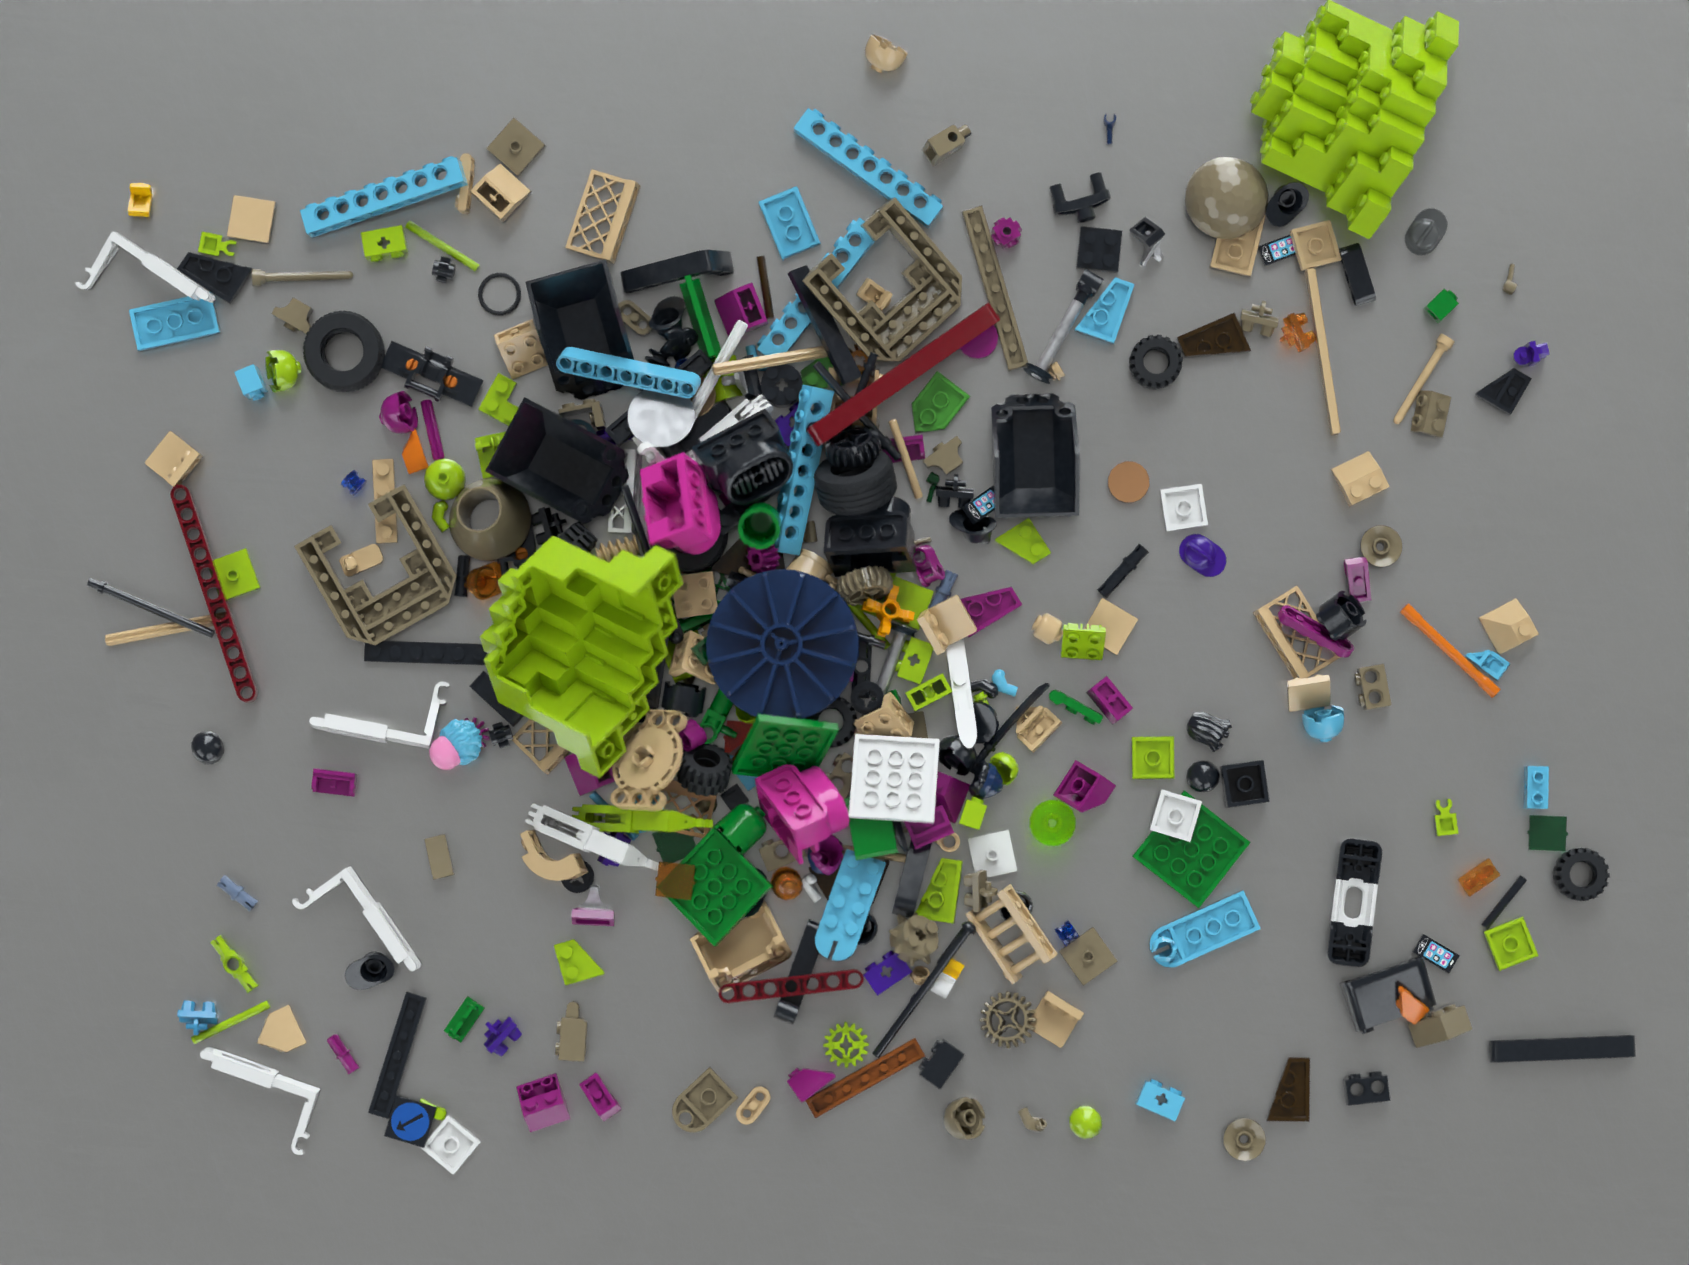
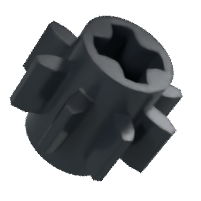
M441 256L440 261H434L432 275L436 276L438 282L447 283V279L453 280L456 264H451V258Z
M503 722L493 724V730L489 731L493 746L498 744L499 748L509 746V741L513 740L509 724L505 726Z

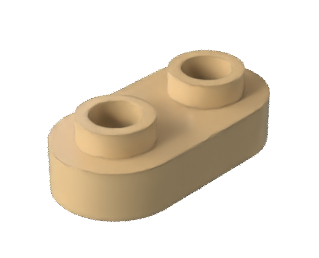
M762 1086L752 1089L736 1111V1117L739 1122L751 1124L757 1119L770 1101L768 1089ZM758 1093H762L764 1095V1099L762 1101H758L756 1099V1095ZM746 1109L750 1110L751 1116L744 1117L743 1111Z

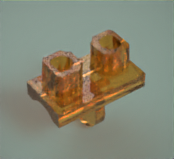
M1304 312L1296 315L1291 313L1283 319L1285 327L1281 328L1284 336L1279 338L1280 342L1287 340L1289 346L1295 345L1300 353L1317 340L1312 330L1304 333L1301 326L1308 323Z
M1487 858L1457 880L1470 897L1501 875L1491 860Z

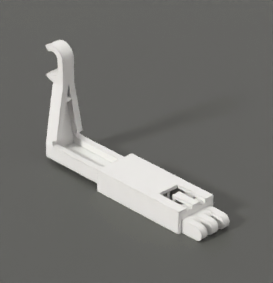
M114 231L108 237L92 268H85L86 272L90 273L87 283L85 285L81 282L75 283L80 289H91L100 274L120 249L119 245L140 259L143 266L190 298L197 301L203 299L210 303L215 301V296L158 256L145 252Z
M760 394L751 402L746 398L700 437L699 440L702 442L763 409H766L770 414L773 411V407L763 394ZM644 442L637 448L640 455L648 450L651 451L646 457L649 464L655 461L658 463L666 459L650 442ZM692 450L686 454L694 461H696V458Z
M439 682L434 688L424 731L426 733L425 736L392 730L387 725L327 713L325 719L311 717L309 722L312 728L382 743L392 741L430 749L440 705H446L444 699H438L439 689L442 687L448 689L450 685L446 682Z
M532 803L531 807L537 811L536 813L529 811L528 815L534 817L532 821L526 818L525 823L534 826L533 829L588 853L592 851L625 866H645L655 871H660L662 864L647 858L634 846L599 832V828L546 805L541 807ZM551 817L562 822L561 825H558L560 827L559 831L548 826V824L557 826L558 822L552 820Z
M351 866L342 870L315 891L308 888L306 893L310 898L304 904H300L298 899H292L293 905L296 908L304 909L345 881L364 908L363 914L398 964L404 962L410 971H415L421 967V963L381 903L375 902Z
M206 1047L201 1051L200 1057L211 1061V1068L270 1089L274 1086L307 1098L308 1100L305 1101L291 1144V1149L295 1154L302 1155L305 1153L303 1149L297 1147L299 1137H304L305 1139L310 1137L306 1129L320 1092L319 1088L280 1075L276 1069L222 1050Z

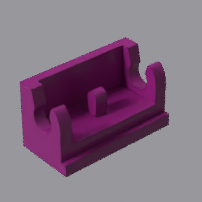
M923 435L903 437L910 460L925 459ZM889 438L892 441L891 444L898 451L894 438ZM885 449L882 450L891 458L892 463L902 462L901 457L895 461Z
M1107 676L1086 692L1112 725L1133 709Z
M313 768L312 792L355 797L357 774Z

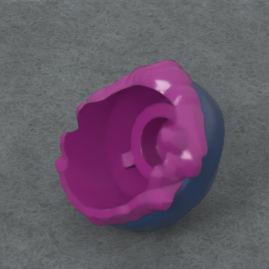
M830 835L827 839L819 842V851L816 853L808 847V861L812 870L817 874L831 875L842 863V842L834 835Z

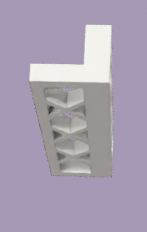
M623 449L624 453L627 454L625 468L628 469L629 478L623 486H629L639 515L642 455L636 449ZM614 502L608 516V532L637 535L626 502L620 509ZM619 515L624 519V528H614V520Z

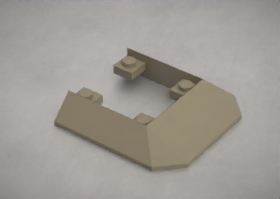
M894 197L874 211V214L860 226L873 241H877L886 231L890 230L913 257L914 261L901 272L913 288L885 314L873 300L857 312L832 283L845 270L832 253L813 267L802 281L868 358L870 352L878 354L877 360L900 362L961 306L962 275Z
M405 484L368 504L378 522L397 513L417 548L399 558L409 577L374 597L363 579L346 589L342 585L325 555V552L342 543L332 525L294 546L347 638L377 645L449 604L457 575Z

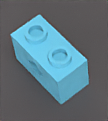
M254 364L234 372L243 395L249 400H259L265 397L264 393L269 392L260 369Z
M1525 766L1523 809H1548L1549 767Z
M1151 1079L1150 1082L1145 1080L1135 1104L1176 1121L1185 1100L1181 1096L1182 1092L1170 1087V1090L1162 1088L1163 1083ZM1164 1093V1098L1167 1099L1166 1102L1158 1104L1156 1095L1161 1096Z

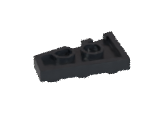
M191 252L186 254L177 268L182 274L231 304L252 272L250 267L239 266Z

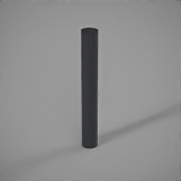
M1519 876L1481 924L1487 930L1527 880L1523 876Z

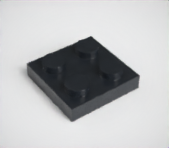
M1081 226L1076 269L1118 273L1122 230Z

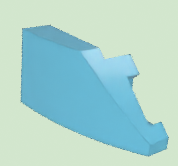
M1485 650L1484 652L1467 653L1466 655L1470 661L1497 681H1499L1510 666L1508 661L1494 651Z

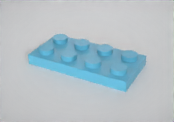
M188 296L129 310L138 351L220 333L214 302L210 303L203 299L197 301Z

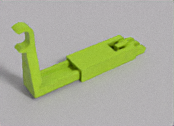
M582 804V807L572 806V811L579 812L578 815H572V817L599 828L601 832L639 833V830L675 832L693 827L713 828V819H697L673 810L620 809L615 805ZM594 813H603L605 817L594 815ZM605 819V823H594V821Z

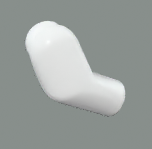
M812 873L804 876L801 880L803 887L811 900L816 903L823 898L814 886L817 879Z

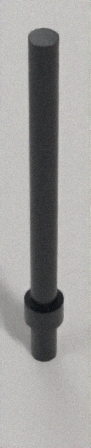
M820 361L813 365L814 369L843 402L851 398ZM866 414L859 418L865 427L874 429L881 439L882 450L885 449L897 461L902 455L891 444L892 441L889 437L884 436Z

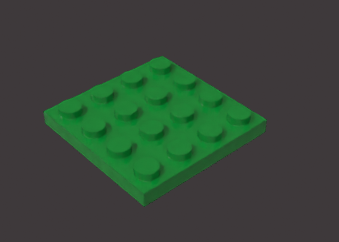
M758 714L732 765V774L759 777L786 764L794 765L800 772L812 766L819 767L839 730L838 723Z
M1185 790L1180 794L1182 796L1195 799ZM1201 804L1190 842L1152 831L1132 857L1189 902L1200 908L1251 842Z
M713 827L657 888L713 946H717L773 885L744 855L739 853V850L719 830Z

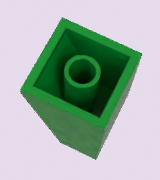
M850 796L849 798H845V804L848 813L850 808ZM850 818L849 826L856 860L898 853L891 820Z

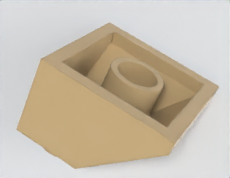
M1517 599L1479 617L1498 655L1539 635L1530 616Z

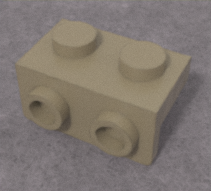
M1421 390L1416 399L1411 431L1443 438L1451 397L1434 391Z

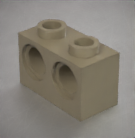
M1384 664L1358 668L1354 676L1356 685H1360L1361 694H1358L1360 706H1364V710L1391 706ZM1368 671L1375 674L1376 678L1373 683H1369L1365 679V674ZM1371 692H1376L1379 695L1378 703L1373 704L1369 701V694Z
M845 752L843 755H837L832 764L836 766L832 773H826L831 782L834 779L842 780L843 788L839 790V793L844 801L851 791L852 772H844L842 764L845 761L853 762V757Z

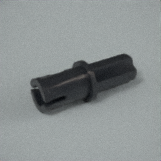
M458 556L454 596L467 597L468 579H471V576H469L470 556Z

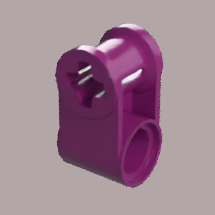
M930 545L917 547L915 554H913V559L917 566V574L921 584L924 587H929L932 582L938 579L943 580L945 578V571L934 549ZM921 551L925 555V560H923L920 556Z

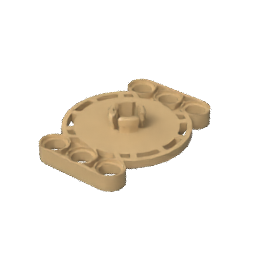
M650 709L645 714V721L642 724L637 722L634 725L635 727L623 737L627 751L612 765L613 777L619 786L612 792L610 797L613 805L620 809L659 811L663 809L667 799L661 790L673 780L682 762L683 746L678 732L686 727L687 718L681 712L676 710ZM663 716L662 722L656 725V719ZM680 717L679 723L673 726L674 719ZM621 794H625L624 800L618 803V797ZM642 794L641 801L635 804L636 797ZM659 796L657 804L652 805L653 798Z

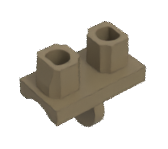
M1262 300L1260 306L1252 304L1251 310L1253 311L1242 309L1241 328L1243 331L1252 332L1254 323L1262 324L1260 334L1271 337L1274 329L1278 327L1279 318L1269 316L1272 315L1273 309L1265 307L1266 301Z
M987 870L969 873L963 878L964 886L972 887L973 893L968 892L965 894L964 905L973 907V912H980L982 908L987 907L988 903L992 902V896H996L998 893L997 888L991 887V881H987Z

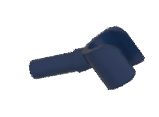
M1105 114L1103 123L1107 127V144H1112V130L1116 123V115H1113L1112 122H1108L1106 120L1107 115Z

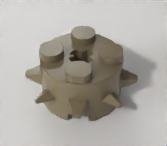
M916 912L908 919L898 914V925L889 930L891 948H895L894 953L899 954L897 957L904 962L910 963L911 966L918 960L930 964V954L938 949V926L935 922L917 915Z

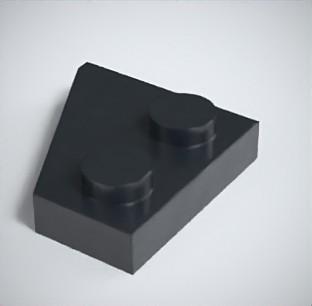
M1513 368L1479 390L1475 395L1511 415L1532 378Z

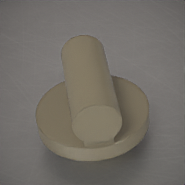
M814 520L807 521L803 542H816Z

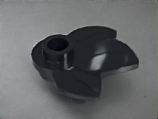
M680 327L669 328L664 331L668 340L659 352L667 357L673 356L675 362L682 361L690 354L691 346L698 340V334L689 327L683 329Z

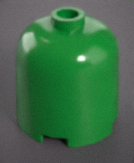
M761 502L749 506L739 521V537L744 544H748L758 550L770 547L779 537L781 528L780 515L773 506Z
M745 803L737 805L713 826L717 830L720 829L722 834L739 850L741 855H745L766 833L767 829L766 821L763 818L765 813L758 806L754 808Z

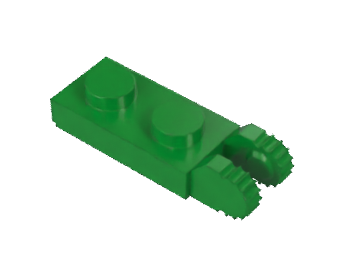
M1053 690L1049 693L1050 700L1055 704L1063 703L1067 705L1065 707L1066 710L1075 715L1077 712L1085 715L1083 719L1093 725L1096 722L1100 724L1104 717L1099 712L1061 691Z

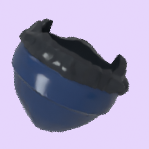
M986 760L978 762L976 764L977 767L972 769L974 779L969 786V792L973 797L983 800L998 794L1003 788V780L996 766L987 763Z

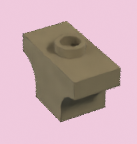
M293 297L286 307L279 308L275 306L271 314L285 322L283 326L294 332L297 329L307 335V331L309 332L311 327L309 318L313 309Z
M956 436L945 445L943 442L939 443L933 448L934 453L924 459L923 463L927 468H940L947 476L963 464L962 459L958 455V448L962 444L961 440Z

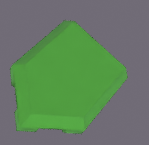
M937 371L912 402L915 433L944 430L970 396Z

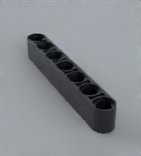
M1635 1035L1489 1041L1490 1062L1636 1057Z

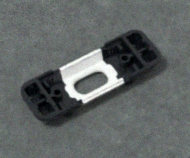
M1346 839L1341 843L1327 951L1329 960L1334 964L1362 967L1369 961L1382 860V848L1377 842ZM1350 887L1361 889L1363 895L1361 912L1357 918H1349L1344 913L1346 892Z

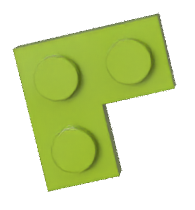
M498 373L478 410L509 426L519 408L508 402L517 383Z

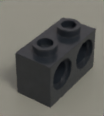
M1381 1071L1369 1072L1367 1077H1361V1074H1350L1348 1079H1343L1346 1105L1348 1106L1390 1101L1388 1077L1385 1074L1382 1075ZM1380 1081L1382 1083L1381 1091L1373 1092V1082ZM1355 1083H1359L1361 1086V1092L1358 1095L1351 1093V1086Z

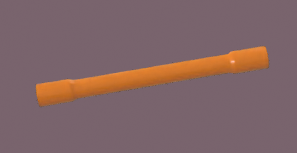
M1409 603L1400 611L1407 620L1418 627L1476 681L1479 687L1491 698L1501 690L1425 621L1422 615Z

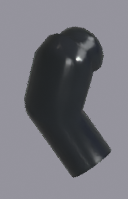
M981 679L970 682L971 693L982 690L987 693L988 698L993 699L998 696V687L989 680Z

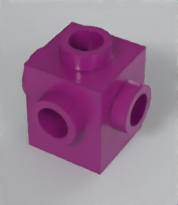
M1003 217L994 223L995 226L992 228L993 234H991V237L996 245L1000 244L1003 249L1005 247L1011 248L1019 243L1022 229L1017 220L1013 221L1011 217L1008 219ZM1009 228L1011 233L1005 235L1003 229Z

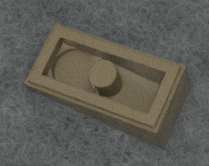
M445 834L424 839L433 880L455 875Z

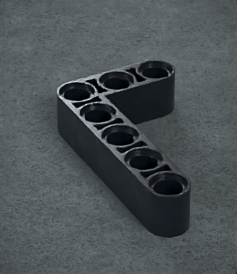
M700 250L624 270L620 274L624 293H633L684 280V276L691 275V277L699 275L724 276L734 273L729 251Z
M811 919L808 920L789 976L812 974L819 954L815 945V936L820 924L819 922ZM793 980L787 981L785 984L786 990L789 992L796 991L797 983ZM804 995L781 997L773 1018L793 1025Z

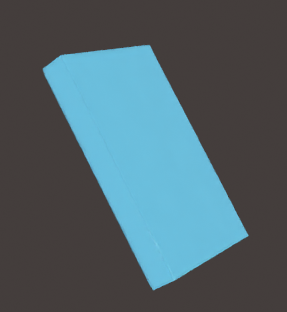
M797 186L759 201L782 260L821 245Z

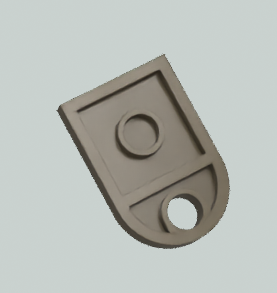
M709 1067L676 1098L672 1107L673 1119L684 1131H702L737 1100L738 1096ZM683 1112L691 1115L692 1120L689 1124L681 1123L679 1118Z

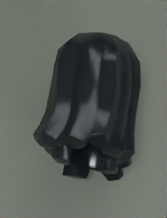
M1195 712L1192 714L1186 729L1188 735L1193 740L1209 746L1215 752L1223 747L1224 744L1220 743L1223 737L1228 738L1230 733L1227 730L1232 728L1229 719H1219L1206 712Z

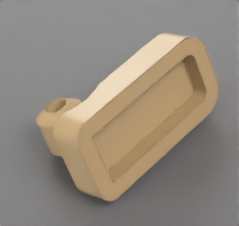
M371 544L341 557L339 562L344 574L347 577H351L381 564L384 557L379 546Z

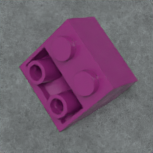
M752 282L731 290L714 300L728 337L738 320L748 324L745 333L768 324Z
M572 753L564 757L580 796L615 782L612 766L598 778L581 769L576 754Z
M556 1073L516 1087L523 1117L530 1133L570 1119L567 1103Z

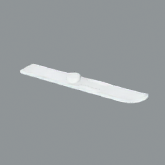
M963 638L948 645L946 652L958 734L962 744L970 749L976 743L977 728Z

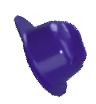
M1191 534L1182 540L1179 554L1188 566L1206 577H1214L1224 570L1226 555L1217 544L1200 534Z

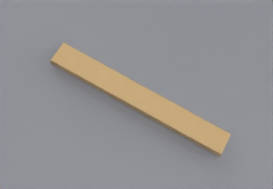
M1309 268L1306 269L1305 275L1330 435L1333 436L1338 435L1341 430L1316 270Z

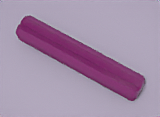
M430 399L421 401L420 404L432 457L436 461L444 459V453L433 404Z

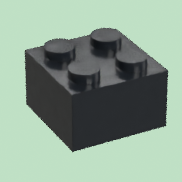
M1264 760L1220 766L1226 808L1270 802Z
M942 1039L941 1042L937 1040L931 1048L933 1054L929 1059L925 1057L918 1066V1069H920L919 1075L939 1089L942 1088L965 1055L945 1039Z

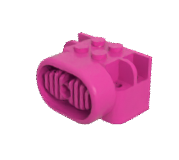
M680 453L641 469L642 502L645 507L646 515L644 519L647 524L649 544L659 543L665 549L677 546L688 554H701L709 550L719 537L721 522L716 494L707 486L706 475L702 466L685 453Z
M786 764L755 778L759 806L765 813L764 818L800 865L804 863L802 850L810 847L814 853L818 852L819 842L849 826V813L842 796L819 767L812 766L800 772L794 765Z

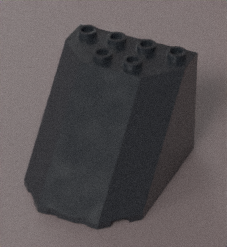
M606 259L526 281L537 333L556 391L561 393L568 392L573 394L575 398L582 400L590 396H597L608 391L621 389L624 385L564 373L556 366L558 357L566 347H575L634 360Z
M1048 393L1010 395L1005 398L1003 404H996L991 407L995 518L1079 516L1080 451L1075 405L1070 402L1064 403L1059 400V396Z
M525 397L485 472L583 524L591 522L595 517H603L609 514L614 502H616L621 493V487L629 478L628 469L625 468V453L623 449Z

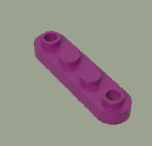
M1284 605L1278 612L1279 620L1283 625L1297 630L1302 636L1309 637L1316 641L1318 645L1333 651L1337 656L1349 657L1354 651V645L1348 639L1333 640L1324 625L1293 607Z

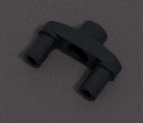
M1098 172L1090 175L1094 190L1093 195L1072 201H1066L1061 184L1050 186L1055 215L1076 214L1078 223L1088 222L1096 218L1094 208L1111 199L1109 190L1105 187L1102 173Z

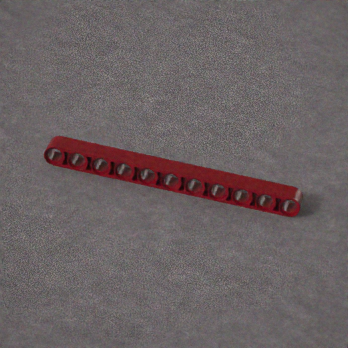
M988 302L815 422L806 431L817 447H819L1001 319Z
M176 485L171 490V499L236 694L241 701L252 703L257 699L258 691L190 490L184 485ZM185 490L186 497L183 500H177V492ZM186 510H192L193 516L189 520L183 519V513ZM197 529L199 537L196 540H191L189 538L190 532ZM200 549L206 551V556L202 560L196 558V552ZM211 569L213 572L212 577L207 580L203 579L202 574L204 570ZM212 589H218V598L210 599L209 592ZM220 608L226 611L223 619L216 618V611ZM226 628H231L233 632L229 639H224L222 636ZM232 648H238L239 656L235 659L229 657V651ZM239 668H245L246 675L242 679H238L235 674ZM249 687L253 693L250 698L245 699L242 696V691Z

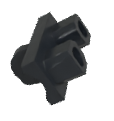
M954 474V480L945 479L946 486H936L939 507H950V497L958 498V508H962L974 497V488H961L966 487V481L958 480V474Z
M550 507L539 508V512L531 515L532 525H543L544 532L536 534L538 545H543L552 536L558 538V534L563 533L562 525L567 523L566 519L560 520L558 513L552 514Z

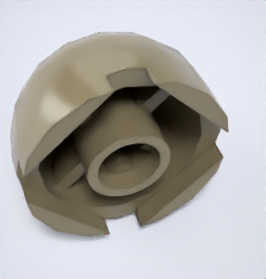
M963 1097L956 1099L948 1105L944 1112L943 1118L946 1130L950 1135L959 1140L975 1139L984 1130L985 1125H982V1118H985V1113L982 1105L974 1098Z

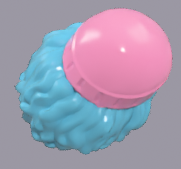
M454 719L450 721L440 731V737L434 740L430 746L429 756L432 763L439 769L451 770L458 765H468L471 761L476 760L482 746V736L479 735L480 729L476 728L475 723L469 720L458 721Z

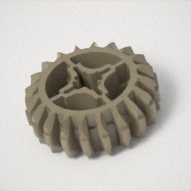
M878 566L861 567L858 570L847 572L846 575L840 577L841 579L836 584L838 594L847 605L861 606L867 598L875 601L882 599L893 588L892 576L888 569Z
M1006 991L1005 998L1002 993H998L999 1000H996L993 996L990 997L993 1004L985 1002L984 1005L989 1009L988 1011L981 1010V1013L986 1015V1018H980V1022H986V1025L982 1026L981 1030H989L984 1036L986 1038L993 1036L990 1041L992 1044L999 1040L998 1047H1002L1004 1042L1007 1049L1011 1048V1042H1013L1015 1047H1019L1018 1040L1023 1044L1026 1043L1024 1035L1029 1038L1032 1037V1034L1027 1032L1028 1029H1036L1035 1026L1030 1025V1022L1037 1021V1018H1030V1015L1036 1013L1034 1009L1028 1010L1032 1003L1027 1002L1023 1004L1026 997L1022 996L1018 1000L1019 994L1016 992L1012 998L1009 991ZM1004 1003H1015L1014 1007L1007 1012L998 1009ZM1020 1008L1024 1014L1023 1026L1017 1021ZM993 1013L999 1018L997 1031L994 1030L992 1025ZM1000 1014L1008 1017L1011 1014L1010 1019L1016 1026L1009 1023L1005 1026L1006 1020ZM1009 1028L1019 1031L1018 1034L1012 1037L1001 1036Z

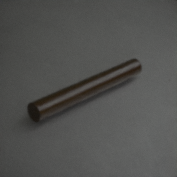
M758 256L756 258L766 319L774 318L765 256Z

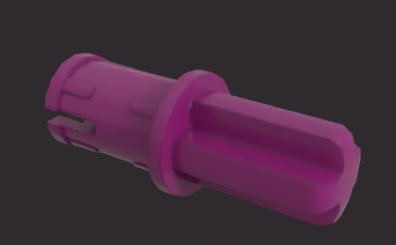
M337 1034L327 1039L328 1044L337 1056L336 1060L339 1059L348 1075L359 1068L349 1053L351 1050H347Z

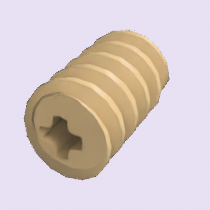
M632 534V541H629L627 536H625L624 543H621L617 538L615 545L608 541L607 548H605L603 543H600L599 550L595 547L597 557L608 563L622 550L637 557L640 554L635 534Z

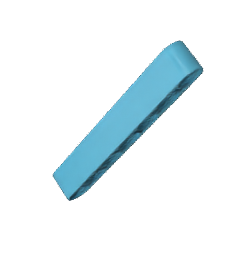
M566 347L556 361L557 368L564 373L682 398H692L701 384L700 377L693 372L575 347Z

